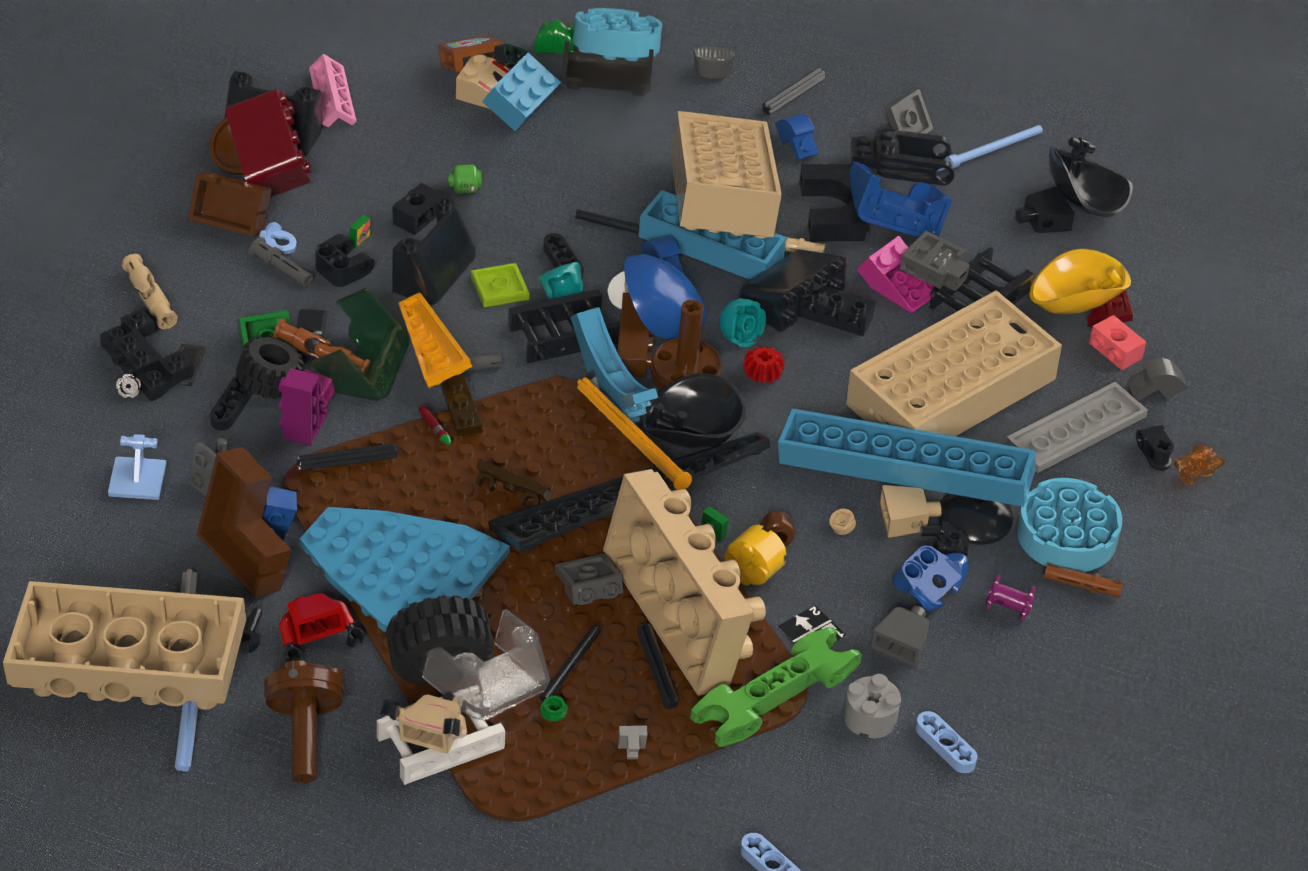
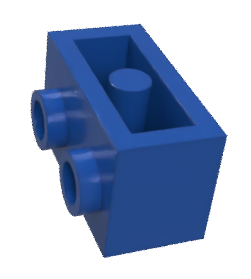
M270 487L262 520L284 540L297 512L296 492Z

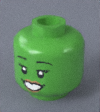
M473 164L455 165L453 173H448L449 187H453L454 192L458 195L475 194L478 188L482 187L481 170H477Z

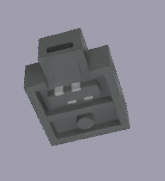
M925 230L902 255L900 270L939 289L944 285L956 291L967 279L970 265L964 262L965 249Z

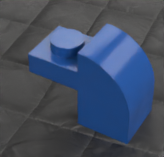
M798 114L781 119L775 123L782 144L790 142L796 161L819 154L812 134L815 128L808 116Z
M670 235L648 240L641 244L643 254L669 261L684 274L678 257L681 251L676 241Z

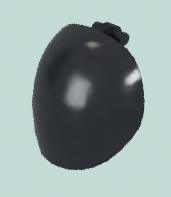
M1071 137L1068 141V145L1073 147L1071 153L1054 147L1049 148L1051 175L1058 189L1071 203L1088 214L1101 217L1114 216L1125 209L1131 199L1133 185L1126 177L1098 163L1085 159L1087 152L1090 154L1094 153L1095 145L1090 144L1088 140L1083 138L1076 139Z

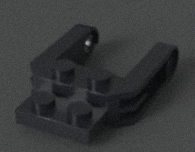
M883 129L875 133L874 140L866 136L852 137L851 163L853 164L854 161L868 167H874L877 169V174L884 178L925 182L941 186L950 184L954 179L953 165L944 160L947 156L951 155V144L946 137ZM937 144L946 146V150L943 153H936L933 149ZM941 168H945L949 171V174L946 177H939L936 172Z

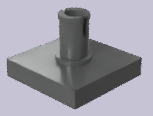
M912 89L885 107L887 113L885 120L886 122L889 121L887 125L892 127L893 130L927 134L934 129L920 89Z

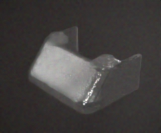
M507 609L502 612L494 644L505 653L483 662L473 653H462L453 657L442 647L434 648L428 652L422 675L423 679L443 695L445 693L454 694L458 699L460 709L476 720H487L544 692L550 682V674L538 634Z

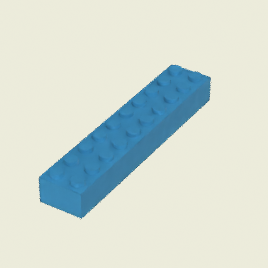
M798 409L791 410L778 441L779 464L1024 507L1035 474L1036 450Z

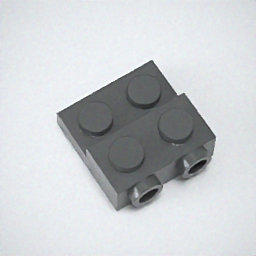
M604 553L555 564L556 575L563 582L565 594L574 605L589 604L593 600L600 598H615L618 594L623 593L622 574Z

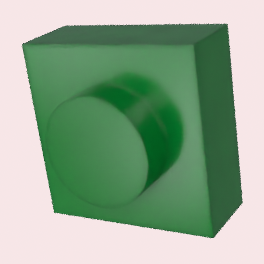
M709 506L702 513L701 525H711L715 533V539L721 542L727 537L729 519Z

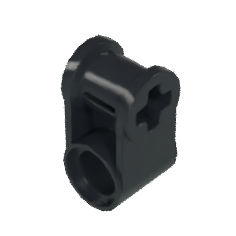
M1159 425L1138 429L1136 432L1137 445L1145 455L1149 465L1159 471L1169 469L1172 462L1170 454L1174 450V443L1170 440L1165 428Z

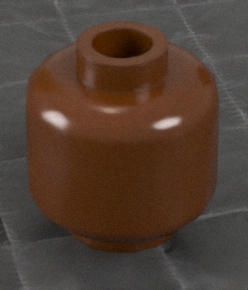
M772 511L763 517L760 524L764 526L762 530L766 532L773 531L781 539L785 547L790 545L795 536V529L790 516L783 511Z

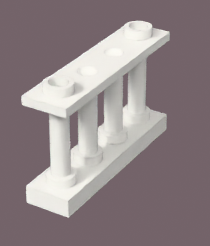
M477 685L452 693L458 699L460 711L467 712L478 731L466 735L464 738H455L448 754L430 748L413 754L408 744L400 739L399 721L392 720L389 716L377 720L378 741L391 738L402 756V759H400V778L404 785L505 748V729L502 724L488 726L477 709L479 704V687Z

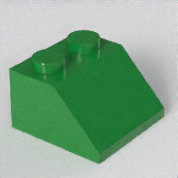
M288 311L236 319L242 350L245 343L252 338L256 339V337L260 336L273 338L275 328L282 318L286 320V323L290 324Z

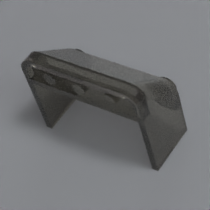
M565 41L562 83L567 85V89L579 90L580 87L628 91L636 96H645L651 89L654 49H649V59L638 58V61H627L625 58L617 57L616 60H607L603 58V55L572 52L570 51V42Z

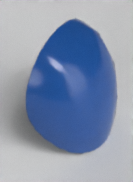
M647 254L628 255L625 258L624 273L630 297L641 321L651 333L663 339H677L679 336L681 306L687 300H696L702 303L704 307L702 326L704 325L707 310L698 290L690 279L673 264Z

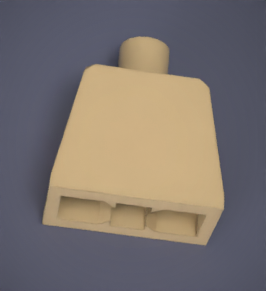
M882 485L879 504L888 538L919 533L921 526L928 525L929 517L941 516L940 502H926L923 489Z

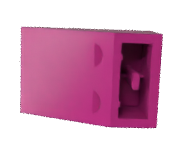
M898 236L866 259L856 270L872 289L912 314L931 300L930 293L935 286L900 270L902 255L908 247Z

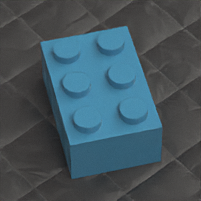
M527 53L491 89L482 102L516 132L552 95L561 82L533 56Z

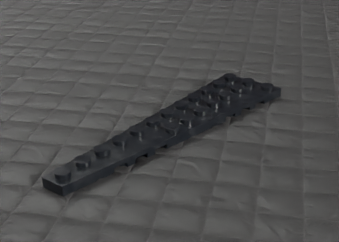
M756 432L672 461L683 472H688L692 480L751 455L762 453L763 450L771 448L770 440L768 437ZM657 466L644 469H652L653 472H658L668 488H674L673 482ZM624 476L489 520V530L520 552L533 551L538 544L612 514Z

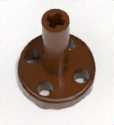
M687 300L683 302L678 338L663 343L654 353L651 362V378L660 390L682 377L695 373H708L721 377L722 365L719 354L712 346L700 341L704 307L699 301Z
M294 660L286 662L283 667L276 669L265 678L264 697L266 705L271 710L292 716V781L311 783L317 779V715L332 712L342 705L344 697L343 671L338 668H329L319 664Z

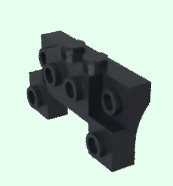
M139 309L121 317V325L101 333L100 344L111 356L113 363L123 369L124 374H132L134 378L140 380L141 387L139 389L150 401H154L162 397L177 383L192 377L193 364L181 351L164 358L160 356L145 339V337L155 333L154 321L143 309Z

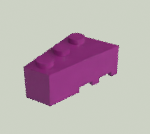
M290 368L286 377H282L279 383V392H282L279 409L282 410L280 427L283 429V439L311 446L329 413L328 409L323 408V405L326 403L325 398L320 397L323 388L319 375Z

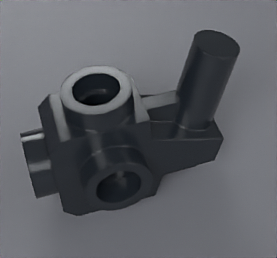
M941 522V526H921V536L937 537L938 541H935L933 544L934 549L944 555L962 553L966 557L968 556L970 543L963 532L957 530L954 525H950L949 522Z

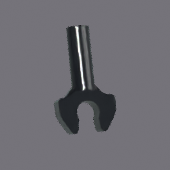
M257 608L252 610L241 638V642L249 641V653L256 650L260 645V635L256 634L255 631L262 616V611Z

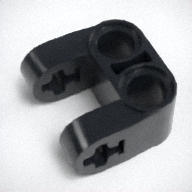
M344 234L335 235L325 242L318 244L315 248L316 271L337 287L347 286L365 277L375 266V261L365 252H361L351 258L346 256L351 251L353 243Z

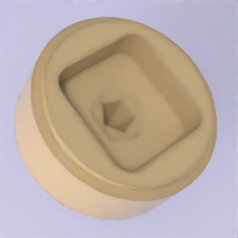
M843 508L832 513L829 523L836 534L845 535L855 528L856 519L849 509Z

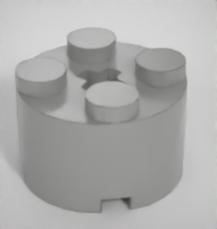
M883 674L863 677L852 682L848 688L844 710V721L847 727L855 734H867L868 738L873 739L889 735L898 720L901 704L899 690Z

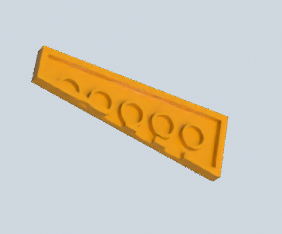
M420 292L398 302L428 388L439 385L443 381L462 374L465 370L472 367L468 356Z

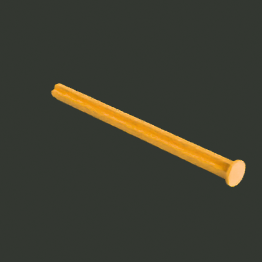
M587 377L577 381V388L673 482V487L676 490L689 487L692 477L688 472H683Z

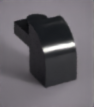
M300 309L297 328L302 327L324 337L326 312L324 310ZM311 338L308 341L310 352L314 353V347L319 343V339ZM298 350L302 357H311Z

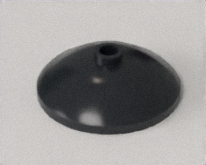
M949 493L940 501L941 516L938 517L940 524L941 522H949L950 525H954L957 530L963 532L970 544L984 545L1003 539L1012 528L1014 517L1009 504Z

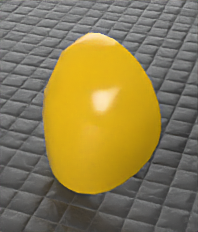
M1076 249L1065 252L1048 263L1034 279L1029 295L1031 300L1046 312L1058 315L1076 314L1101 306L1117 297L1130 286L1131 279L1124 266L1113 257L1095 250Z

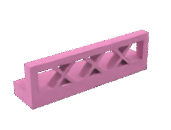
M322 54L309 67L313 88L321 90V123L329 128L340 118L353 125L357 121L344 67L325 54Z

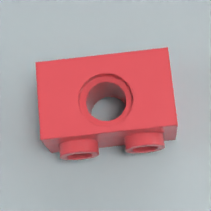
M1112 315L1093 325L1089 344L1123 370L1142 360L1146 341Z

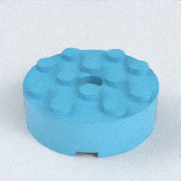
M595 8L588 9L586 14L579 11L575 14L573 44L579 48L578 51L603 55V58L607 60H616L617 57L625 58L627 61H638V58L654 57L659 53L662 22L650 15L646 19V17H638L639 12L622 9Z
M1073 478L1049 479L1038 483L1037 488L1028 492L1024 507L1021 506L1016 528L1017 537L1024 551L1038 563L1044 566L1051 563L1086 573L1103 566L1114 555L1122 528V514L1116 501L1110 495L1105 496L1099 492L1097 486L1092 483Z

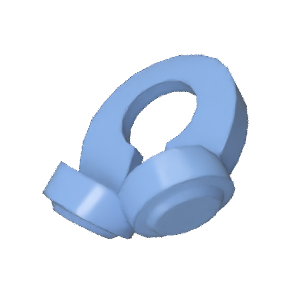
M272 222L267 225L266 230H261L259 237L264 238L271 247L279 248L282 255L291 254L296 250L297 242L295 237L289 232L283 231L278 223ZM275 238L286 239L289 241V244L284 246L278 245Z

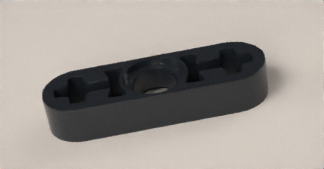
M510 44L497 45L494 48L497 64L511 69L528 53L526 49Z
M551 233L544 237L543 250L555 268L572 262H578L581 265L562 235ZM560 257H565V258H568L569 260H568V261H560V260H558V258H560ZM581 265V274H582V281H583L584 268H583V266Z
M236 376L231 380L210 412V423L216 430L224 431L231 428L253 395L252 391H248L244 388V385L239 383V378ZM229 400L238 401V403L234 405L227 404L226 402Z

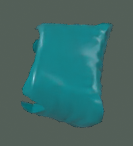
M578 262L556 267L538 277V281L549 299L577 294L583 291L581 265Z

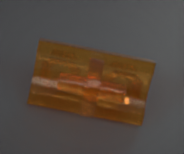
M1199 444L1193 448V453L1175 460L1174 466L1180 471L1179 478L1186 485L1195 483L1197 477L1213 475L1216 469L1224 466L1225 460L1217 456L1210 445L1205 447Z

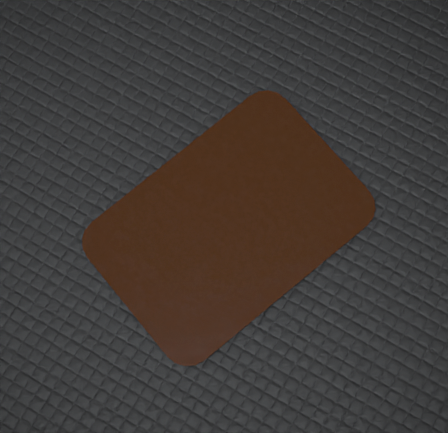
M553 376L550 379L539 380L473 401L482 425L481 433L457 436L449 411L445 410L435 413L433 416L443 427L444 431L449 433L451 437L450 445L440 442L425 420L419 418L311 453L316 454L394 443L397 447L396 458L303 471L298 469L296 462L287 472L283 488L284 490L296 492L297 512L295 517L305 532L328 507L389 511L466 525L510 545L489 530L488 521L531 507L534 499H529L526 505L523 506L520 503V497L524 493L517 491L516 494H513L503 489V484L499 481H496V488L493 492L487 489L490 480L483 481L481 487L477 486L475 480L481 474L476 468L479 459L547 487L552 494L550 500L622 477L624 474L653 467L654 464L577 388L578 380ZM613 513L538 544L536 549L530 552H520L510 545V553L472 598L474 602L476 601L484 607L488 614L494 643L493 654L485 667L478 669L475 674L467 675L459 681L453 680L447 684L435 683V685H427L422 683L419 685L414 684L412 681L408 682L398 676L391 665L386 633L377 626V621L371 615L366 616L361 612L359 604L354 600L350 602L344 596L409 705L416 703L424 695L440 698L445 693H454L474 685L479 687V704L477 709L488 726L502 724L505 729V748L449 768L448 770L470 803L478 811L495 819L520 822L540 818L725 748L719 747L714 742L716 739L715 733L723 723L710 720L699 724L690 719L691 709L707 694L699 696L696 694L623 580V593L618 594L615 598H600L593 600L589 604L574 605L565 594L564 584L556 575L555 564L603 554ZM689 514V518L694 524V526H698ZM714 549L713 553L718 559V561L723 562L722 558ZM739 585L738 590L744 599L750 598L743 587ZM765 618L750 623L747 635L752 641L753 654L750 658L738 660L731 684L728 685L733 691L740 689L755 678L792 658V655ZM649 623L653 629L679 699L676 708L666 709L664 707L637 634V627L640 624ZM592 626L599 627L601 633L554 695L561 697L568 708L566 717L556 722L544 719L540 713V706L542 704L540 700L541 694ZM807 688L765 714L760 715L759 717L762 718L761 727L747 739L781 727L796 718L806 704ZM461 712L466 721V735L477 732L478 730L467 712ZM619 726H647L646 747L640 748L638 759H627L626 749H618Z

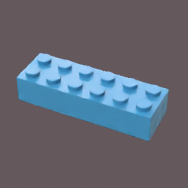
M663 190L657 194L640 216V238L652 240L670 235L678 244L682 254L749 280L784 258L787 237L774 233V238L767 237L761 239L748 234L736 236L730 232L712 233L706 229L688 230L681 227L676 195Z

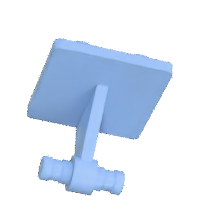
M134 434V436L130 437L121 436L120 445L133 447L135 449V458H115L108 496L160 499L167 465L166 460L146 459L143 455L144 448H157V438H148L142 434Z

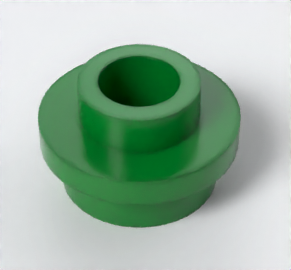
M549 696L542 702L540 713L544 719L556 722L566 717L568 708L561 697Z

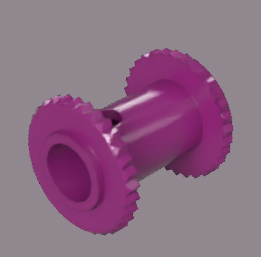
M997 575L995 582H992L986 600L988 601L986 608L990 610L992 603L1023 613L1020 621H1025L1035 598V587L1032 586L1030 593H1026L1000 584L1001 575Z

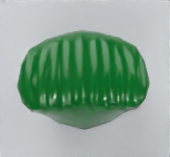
M558 19L548 24V21H544L535 38V53H554L573 58L575 54V45L573 44L574 25L570 23L569 28H567Z

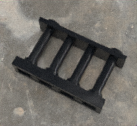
M989 247L984 252L978 253L968 263L970 266L967 279L956 291L944 285L941 289L937 287L932 289L929 308L935 309L943 302L957 311L967 307V305L952 297L957 291L974 302L983 298V295L966 285L972 280L990 292L998 291L1014 305L1030 292L1034 273L1025 270L1020 275L1014 276L991 262L994 249ZM987 269L1008 282V284L1000 287L982 276L981 273Z
M599 289L509 308L508 327L510 331L523 330L528 340L526 348L527 364L581 352L571 317L577 313L598 307L601 311L602 293ZM568 320L574 333L561 335L555 322ZM619 324L606 325L613 345L618 344ZM545 325L551 338L538 340L532 327Z

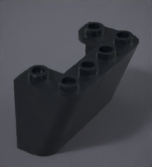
M798 249L744 284L739 298L753 300L761 304L759 305L760 308L766 313V324L782 332L788 327L793 326L797 321V307L800 301L825 285L839 291L845 290L846 259L842 256Z

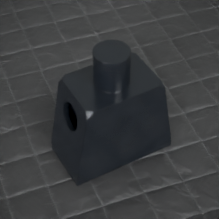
M1057 186L1028 195L1025 200L1024 209L1016 211L1017 222H1029L1037 233L1071 231L1075 216L1074 211Z

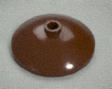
M226 117L216 126L209 142L210 155L214 163L222 171L233 175H243Z

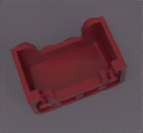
M276 88L225 107L246 182L272 188L270 197L311 183L309 174L312 173L310 163L308 160H305L302 151L298 150L299 137L295 130L292 131L291 124H294L292 115L295 114L292 103L288 102L284 91L280 92Z

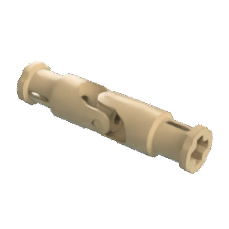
M136 253L129 254L122 261L123 269L130 274L129 279L133 286L141 291L139 292L140 297L150 314L156 317L158 327L162 330L172 328L177 323L178 316L174 311H171L169 301L159 285L155 283L150 270L142 264V257Z

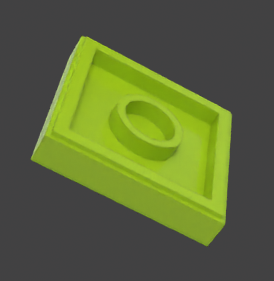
M516 263L471 270V279L484 308L529 300L530 293Z

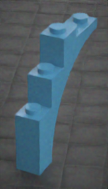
M599 307L573 315L571 320L587 373L595 372L600 391L609 396L610 400L633 423L641 421L639 416L647 414L645 407L651 406V401L658 398L656 389L642 386L627 370L612 343Z

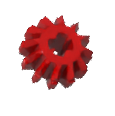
M765 345L763 348L755 346L753 350H748L743 361L746 378H752L753 383L759 381L762 385L765 382L773 384L774 380H780L785 365L781 352H775L774 347L768 349Z

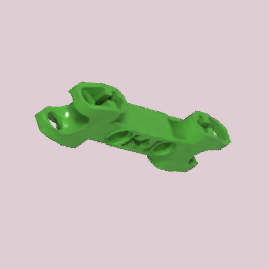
M833 627L811 632L794 644L791 650V654L794 657L755 678L740 689L733 691L728 685L722 684L709 691L691 709L690 719L699 724L710 720L723 723L715 733L716 739L714 742L719 747L743 741L756 733L761 727L762 718L759 717L760 715L799 694L820 680L827 688H832L843 682L861 663L862 654L854 649L842 653L831 650L830 648L837 641L836 635L838 633Z

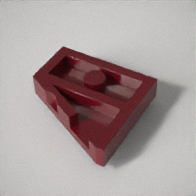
M1125 290L1105 304L1093 308L1091 314L1087 317V326L1093 327V325L1112 315L1121 322L1133 321V312L1127 291Z

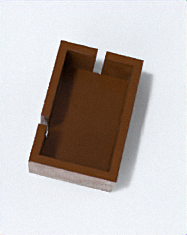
M210 172L197 173L188 220L250 236H257L261 230H264L267 213H264L263 210L268 209L272 188L234 178H226V176Z

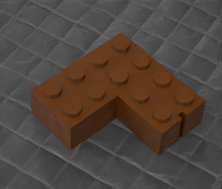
M243 447L216 453L196 535L256 598L281 590L285 576L284 569L287 568L291 549L262 520L272 476Z

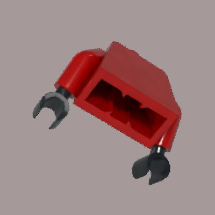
M317 593L308 597L299 596L294 601L287 604L288 612L283 614L279 623L284 647H287L285 651L286 662H289V658L293 656L302 661L301 651L298 647H295L296 643L298 645L346 631V629L348 631L346 642L349 647H354V637L359 639L361 644L364 637L363 630L359 627H354L355 621L347 606L341 601L330 599L323 593Z

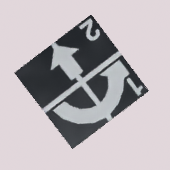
M815 605L777 626L794 643L811 632L827 627H833L838 631L836 635L837 641L847 636Z

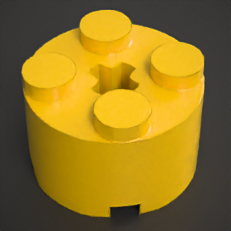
M761 525L750 526L728 546L727 551L724 553L726 561L735 560L738 564L740 583L745 586L764 584L786 563L784 561L786 549L783 542L773 531L766 532L762 530L764 526Z

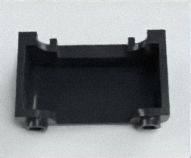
M234 71L229 81L226 107L266 93L268 90L252 87L253 79L249 74ZM310 87L298 89L293 96L286 95L288 102L292 103L295 114L292 115L294 124H291L292 131L295 130L299 137L300 143L297 144V148L302 151L304 157L310 153L321 134V90Z
M439 195L432 204L433 212L437 215V224L422 241L405 238L400 240L393 248L392 292L407 298L420 292L429 305L436 304L443 298L473 262L476 254L475 245L456 203L442 195Z

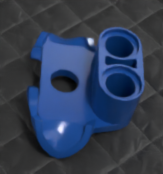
M922 546L902 564L894 574L892 581L898 590L908 592L927 612H930L944 605L940 598L950 589L954 594L959 591L968 572V559L962 553L944 555L933 547ZM932 578H941L944 582V587H936L933 584Z

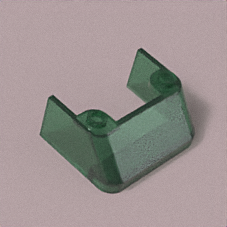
M366 287L339 299L336 303L351 319L348 334L350 339L358 346L355 356L363 360H371L366 374L364 375L358 369L359 366L355 365L341 349L312 361L310 366L318 374L332 379L336 393L379 401L386 398L390 393L409 345V338L402 326Z

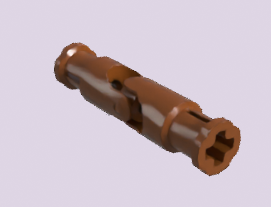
M283 318L275 328L274 339L280 338L290 343L291 347L316 359L324 360L325 358L332 367L353 373L358 376L359 380L363 379L370 366L371 360H363L353 355L352 351L344 347L330 346L331 343L327 339L302 327L298 329L286 323V320ZM311 338L320 340L314 347V353L308 349V341Z

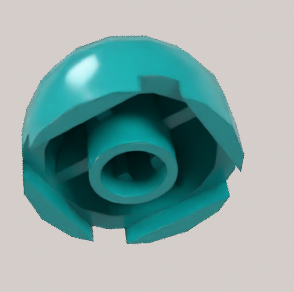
M742 298L729 302L723 308L719 318V329L723 337L728 342L739 347L747 348L754 345L756 342L753 340L756 339L757 335L761 336L766 325V313L760 308L759 305L761 304Z

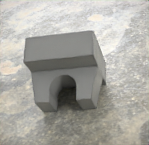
M619 726L618 749H626L627 759H638L640 748L646 747L647 726Z

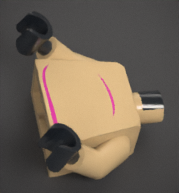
M445 693L442 698L424 695L416 703L405 708L399 707L400 704L395 701L384 700L380 714L399 721L400 739L402 741L448 754L455 738H464L467 734L465 717L461 715L458 699L452 693Z

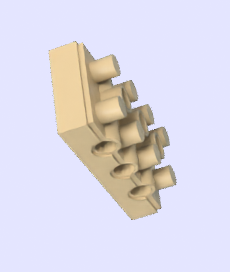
M652 469L624 474L604 544V553L622 574V580L696 694L698 696L708 694L709 691L719 685H730L738 660L750 658L753 654L752 641L747 632L751 622L760 621L765 618L766 609L763 600L758 596L744 599L738 590L740 585V569L735 560L718 561L713 553L716 540L714 530L709 524L694 526L689 518L691 499L685 489L670 491L659 473L653 472Z
M29 581L3 661L7 685L33 688L34 693L41 697L54 694L66 698L75 696L78 692H83L94 701H102L108 698L112 701L125 702L132 697H140L141 701L146 705H156L162 702L169 706H180L185 704L186 701H194L199 709L207 710L214 708L218 703L224 704L226 702L246 623L244 598Z

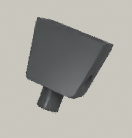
M913 606L910 611L896 607L875 628L871 648L917 667L930 627V620L925 618L926 611L920 606Z

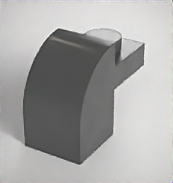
M1155 358L1143 362L1145 370L1127 379L1131 393L1137 401L1157 390L1166 399H1169L1188 388L1181 370L1173 361L1165 358Z

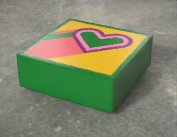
M366 215L360 217L350 226V240L356 248L371 236V218Z

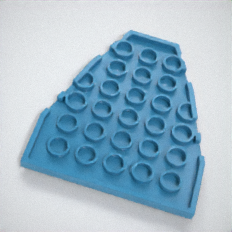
M328 507L300 538V547L306 554L311 556V560L316 566H320L323 569L325 578L350 602L354 600L359 604L361 612L366 616L371 615L377 621V626L385 633L391 618L397 615L398 611L402 608H408L409 604L413 602L418 603L425 598L431 597L433 599L446 595V597L456 595L462 599L465 597L472 599L510 553V545L466 525L389 511Z

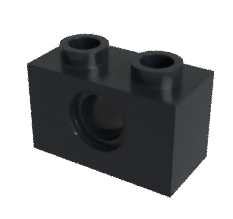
M420 183L393 205V224L416 235L437 217L433 212L432 204L439 195L443 196V193Z

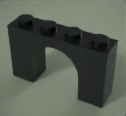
M801 164L799 184L802 196H828L837 198L846 204V206L837 209L809 210L807 228L810 242L865 241L866 232L870 231V223L861 220L855 211L849 180L852 164Z

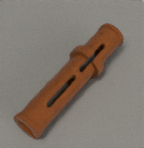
M1051 563L1047 564L1044 579L1091 590L1093 594L1098 592L1120 598L1123 582L1101 577V574H1087Z

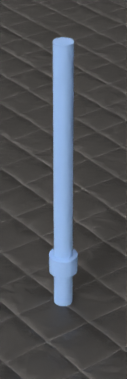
M1040 125L962 154L947 156L945 160L950 162L953 168H956L963 162L1041 134L1043 129Z

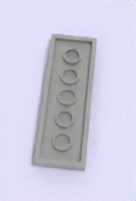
M1113 382L1007 436L1005 444L1036 450L1035 472L1039 473L1142 420L1147 416L1148 410L1118 383Z

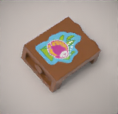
M486 34L438 44L440 64L442 67L455 73L461 72L464 68L462 58L485 53L486 57L495 59V46L504 43L502 40Z

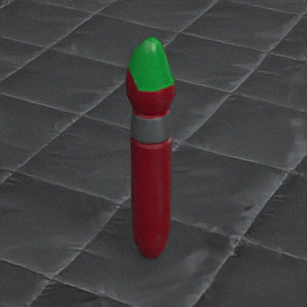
M422 405L419 406L420 415L437 435L438 440L446 445H450L451 437L449 433L444 431L428 408Z

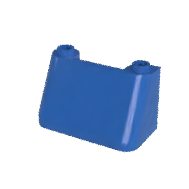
M853 161L849 172L855 211L861 220L916 237H920L925 230L936 236L940 234L953 199L935 185L918 182L912 186L908 196L882 189L879 184L881 178L873 175L869 167Z

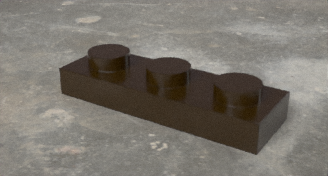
M465 375L453 376L443 381L440 387L456 435L463 436L481 433L482 425Z

